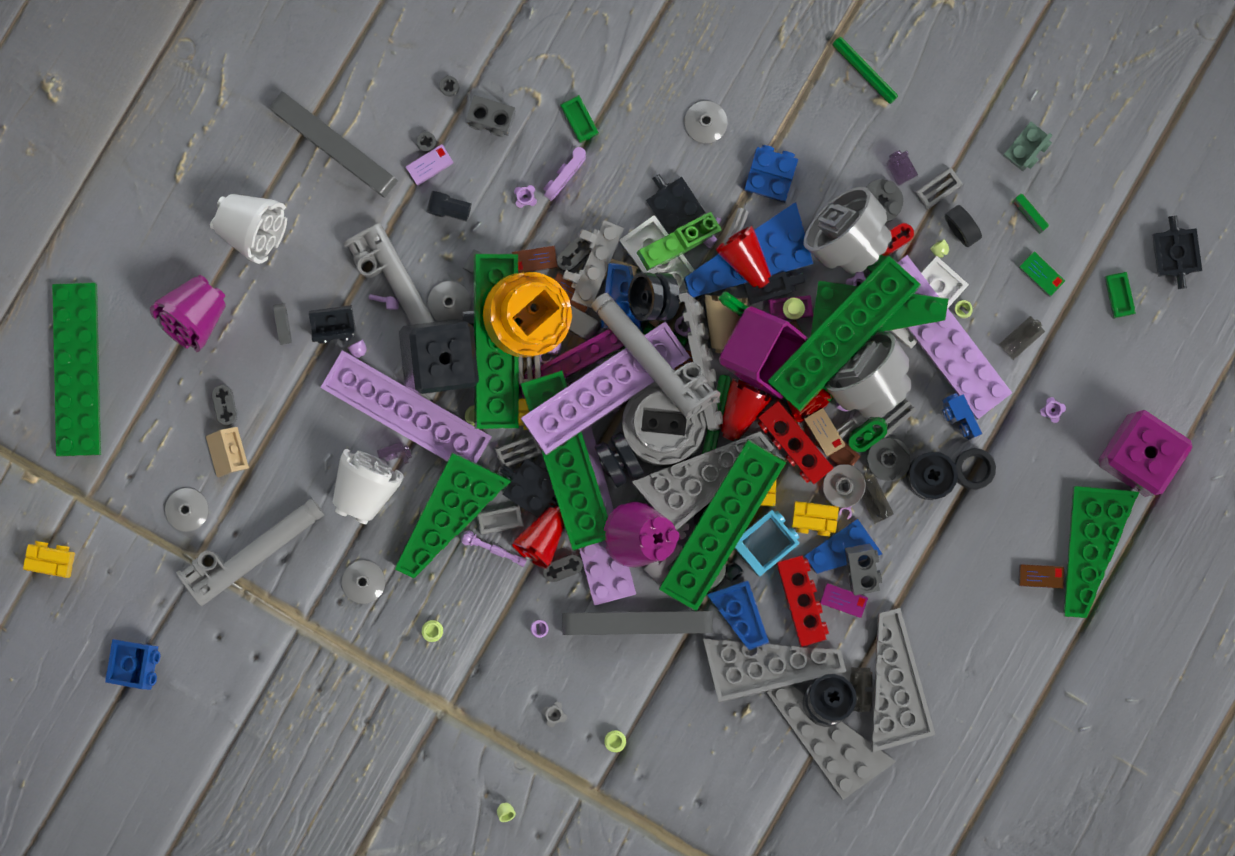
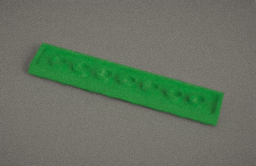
M474 254V339L479 382L474 387L475 429L519 428V357L502 351L493 343L486 331L483 318L485 301L491 289L503 278L518 273V254Z
M888 256L768 380V383L801 412L841 368L853 358L921 287V284Z
M97 283L52 284L56 456L101 455Z
M563 371L521 383L529 412L567 388ZM580 432L547 455L542 451L572 550L605 541L606 531H604V527L608 519L582 432Z
M750 440L746 441L664 581L661 583L660 591L693 610H698L786 464L785 460Z

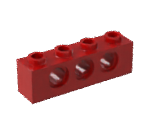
M779 401L775 402L758 416L761 421L757 424L765 433L770 431L774 436L771 441L779 450L785 449L788 453L786 459L793 467L796 464L802 470L799 474L806 483L811 481L815 484L834 469ZM778 421L785 422V432H775V423ZM791 438L799 439L800 447L798 449H789L788 441ZM807 454L812 455L814 458V463L809 467L802 464V458Z
M803 555L777 562L776 565L800 647L827 640L826 635L829 634L827 624L822 622L820 614L823 613L820 601H815L813 594L817 592L814 580H809L807 573L811 571L808 559H803ZM795 573H799L803 577V582L799 586L794 585L791 581ZM801 594H806L809 597V603L805 607L800 606L797 602ZM807 615H812L815 618V624L811 628H807L803 622Z

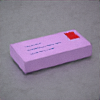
M441 144L406 166V169L418 186L454 164V162Z

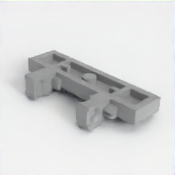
M604 220L600 231L594 229L593 233L582 229L579 239L582 238L591 243L589 248L592 250L584 270H580L579 274L569 272L567 269L565 270L563 279L573 282L571 287L576 289L571 301L592 308V303L599 291L608 269V264L612 259L624 228Z

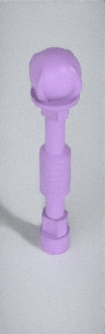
M470 530L464 531L460 536L461 542L464 545H479L490 550V553L502 558L506 557L522 567L525 566L526 558L510 554L507 550L494 544H487L481 541V539L476 538L477 535H474Z

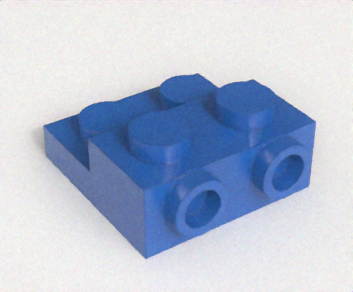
M762 145L761 148L757 147L744 191L786 202L798 159L794 158L795 154L788 151H783L782 154L776 153L773 147Z
M957 393L942 400L944 409L941 411L945 420H950L951 424L960 421L959 430L963 437L967 436L968 440L982 434L964 394L958 397Z
M112 639L105 683L151 690L157 681V675L154 671L155 665L159 663L161 654L158 651L159 646Z

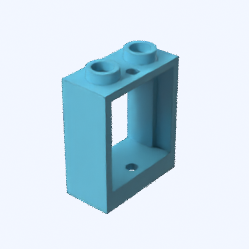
M773 510L769 511L743 533L735 547L758 577L763 575L800 544L797 540L800 538L792 527L788 529L784 525L786 520L779 511L775 513ZM771 519L790 541V544L762 566L742 541L767 520Z

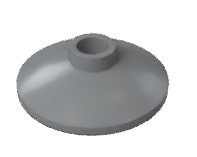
M701 101L691 106L687 111L685 129L693 140L708 144L719 140L724 135L727 128V116L718 104L711 101ZM704 117H708L710 119V123L704 124L702 122V119Z
M442 282L435 286L429 295L428 308L431 315L437 321L463 320V311H470V295L466 288L457 282ZM451 298L453 300L452 305L447 306L445 300Z
M846 464L838 465L825 476L823 482L824 495L834 506L840 508L854 506L864 495L865 479L856 467ZM846 483H849L850 488L849 490L845 491L844 485Z
M189 488L174 492L167 500L165 506L166 518L171 526L185 532L200 528L205 523L209 513L206 498L197 490ZM183 506L189 507V512L187 514H184L182 512Z
M367 560L357 561L345 570L342 577V588L346 596L352 601L360 604L371 603L383 593L385 576L377 564ZM361 578L366 579L367 583L365 586L359 584Z

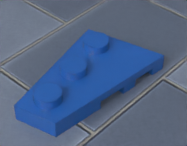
M609 263L605 293H608L643 333L642 321L637 320L632 315L628 303V289L634 277L632 266ZM602 320L601 328L610 329Z
M856 519L804 555V557L808 559L809 564L817 574L847 565L844 548L870 543L873 549L877 550L878 555H882V552L861 522ZM862 555L858 561L865 560L868 556Z
M749 581L707 594L748 650L769 644Z

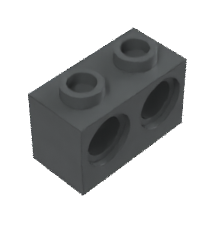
M474 95L466 121L475 130L482 131L484 128L491 130L490 133L495 136L502 137L503 134L508 136L516 110L515 107ZM484 110L486 115L482 119H477L474 116L475 112ZM498 116H504L507 121L503 125H497L495 119Z
M870 543L844 548L850 589L854 596L880 591L879 583H882V576L880 570H877L876 563L879 562L877 550H874ZM867 555L866 561L858 562L860 556ZM864 576H871L867 583H861V579Z

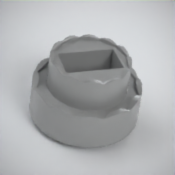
M852 188L832 200L815 217L806 231L804 246L828 268L833 269L840 266L849 274L862 272L867 266L874 264L878 260L879 255L886 251L888 243L892 239L891 231L884 225L887 221V211L868 188Z
M877 332L841 368L825 388L845 410L857 409L865 418L879 417L884 412H889L895 408L896 404L902 402L906 397V393L910 391L911 380L906 374L909 369V358L893 334Z
M654 382L630 398L622 415L621 426L623 436L636 457L648 464L666 467L681 463L698 450L705 435L706 421L704 410L694 417L686 419ZM651 419H655L657 421V425L655 427L649 426V421ZM671 422H677L679 427L672 429L670 427Z

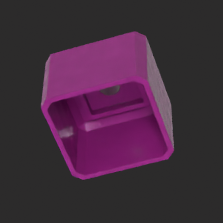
M751 306L744 309L719 356L720 364L745 383L778 398H783L768 383V380L808 338L788 321Z
M1141 410L1126 416L1098 461L1100 468L1144 497L1163 494L1193 447L1190 439L1146 410ZM1148 446H1152L1156 451V455L1152 459L1145 456V449Z

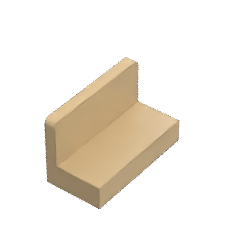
M238 427L219 430L206 436L217 477L249 468Z

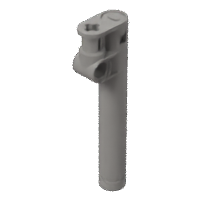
M376 224L343 243L344 247H349L354 257L353 261L362 276L372 278L382 272L384 273L412 325L435 322L381 224ZM367 262L373 263V269L370 272L362 270L363 265ZM447 352L441 353L439 356L440 363L448 360L450 355Z
M608 293L600 295L592 303L593 310L599 314V317L686 419L694 417L720 397V392L718 390L714 391L708 384V380L702 374V368L699 364L690 362L674 371ZM687 375H694L695 378H691Z
M311 498L225 563L216 552L204 551L192 561V565L183 571L178 570L176 573L198 604L204 606L325 514L315 500ZM207 555H211L214 558V563L210 567H207L204 563Z

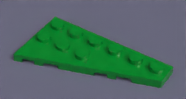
M818 281L811 336L859 286ZM913 294L878 332L945 321L949 298Z
M452 452L402 551L395 570L415 578L511 480Z
M1073 486L1063 616L1087 618L1139 492Z

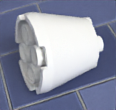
M230 194L227 197L222 196L218 200V209L210 223V228L248 260L258 264L267 261L269 252L273 247L278 248L287 225V218L284 217L286 206L272 199Z
M345 449L339 461L332 502L336 506L335 512L342 516L351 515L355 517L356 521L367 524L398 489L404 478L403 474L399 470L392 471L387 462L362 451H357V453L353 454L350 453V450Z

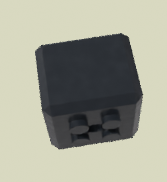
M452 319L405 325L400 329L399 339L404 383L408 389L419 394L471 388L475 387L479 382L474 330L471 324L466 321ZM443 352H447L450 355V360L446 364H441L439 361V356Z

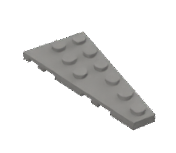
M688 293L679 294L680 302L683 301L686 306V311L683 313L684 322L691 329V332H688V340L693 362L701 366L702 374L708 380L710 387L716 391L714 388L716 373L714 368L711 369L710 362L713 360V353L711 347L708 348L707 339H710L708 327H705L704 318L707 317L705 306H702L700 302ZM720 398L704 409L707 427L711 431L721 430L720 424H723L722 413L718 411L717 407Z
M760 431L632 481V483L650 505L669 519L677 530L712 500L747 440L754 442L769 452L774 447Z
M900 608L878 613L871 752L935 735Z
M703 639L718 703L816 680L825 674H841L846 672L841 650L766 644L748 650L743 642Z
M791 685L766 692L843 800L896 762L881 750L871 752L872 744L843 722L831 727H823L813 723L803 710L802 700L804 694Z

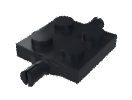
M660 174L656 176L661 183L658 182L656 177L652 178L659 190L646 201L668 234L673 233L676 229L706 213L682 176L668 184L664 182Z
M1177 215L1169 216L1170 229L1166 232L1152 234L1158 277H1176L1178 289H1186L1185 276L1189 273L1203 271L1197 228H1179Z
M528 458L515 471L505 464L502 466L499 472L511 480L503 493L505 497L537 518L550 505L559 507L549 473Z

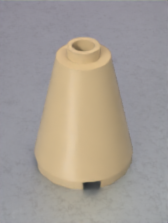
M706 295L705 304L711 348H715V353H721L741 316L722 305L718 295ZM737 298L744 304L748 305L747 298Z

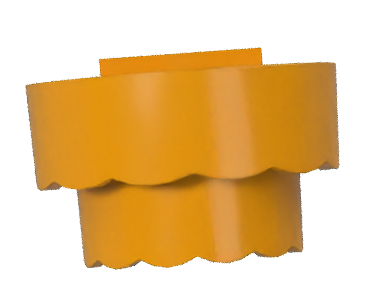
M524 272L503 278L491 289L485 301L483 318L486 331L498 348L510 355L527 358L545 354L556 348L564 340L571 324L572 310L567 293L557 281L541 273ZM532 304H535L537 307L535 312L530 309ZM516 318H519L521 321L519 326L514 321Z

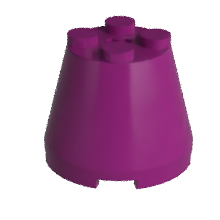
M202 275L193 277L155 301L150 307L152 317L160 320L161 325L164 327L162 330L186 349L190 346L193 347L196 352H199L206 345L226 307L223 300L225 294L220 289H214L210 286L208 280Z
M641 502L621 504L615 508L609 515L604 527L607 544L605 548L615 562L627 567H642L665 560L672 554L679 540V532L673 523L650 505Z

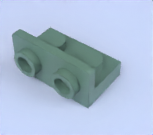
M1030 122L1003 156L1021 171H1024L1027 167L1031 169L1039 160L1036 157L1040 151L1044 153L1052 144L1050 138L1053 135L1051 133L1046 134L1033 122Z

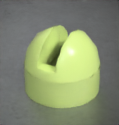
M942 239L934 244L930 250L935 256L942 258L949 253V246L945 239Z
M961 300L956 304L955 312L960 318H968L973 312V307L970 302ZM962 306L969 313L965 314L959 308Z
M502 803L497 809V815L501 822H508L516 815L514 808L509 803Z

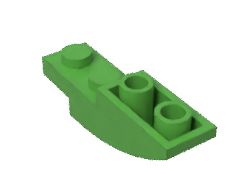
M709 212L676 229L673 233L638 250L637 255L646 270L649 271L693 249L719 233L722 229L712 212Z

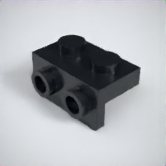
M352 305L309 311L312 342L323 344L333 339L346 341L355 337L356 326Z

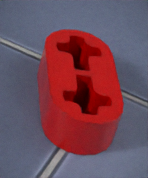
M902 223L890 230L893 243L890 247H887L882 255H891L910 242L914 236V230L911 225ZM901 231L907 232L906 237L902 236L898 239L897 236L901 233Z

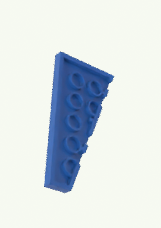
M796 202L755 229L771 276L813 264L811 253L804 246L805 232ZM719 254L684 277L687 293L693 298L748 283Z

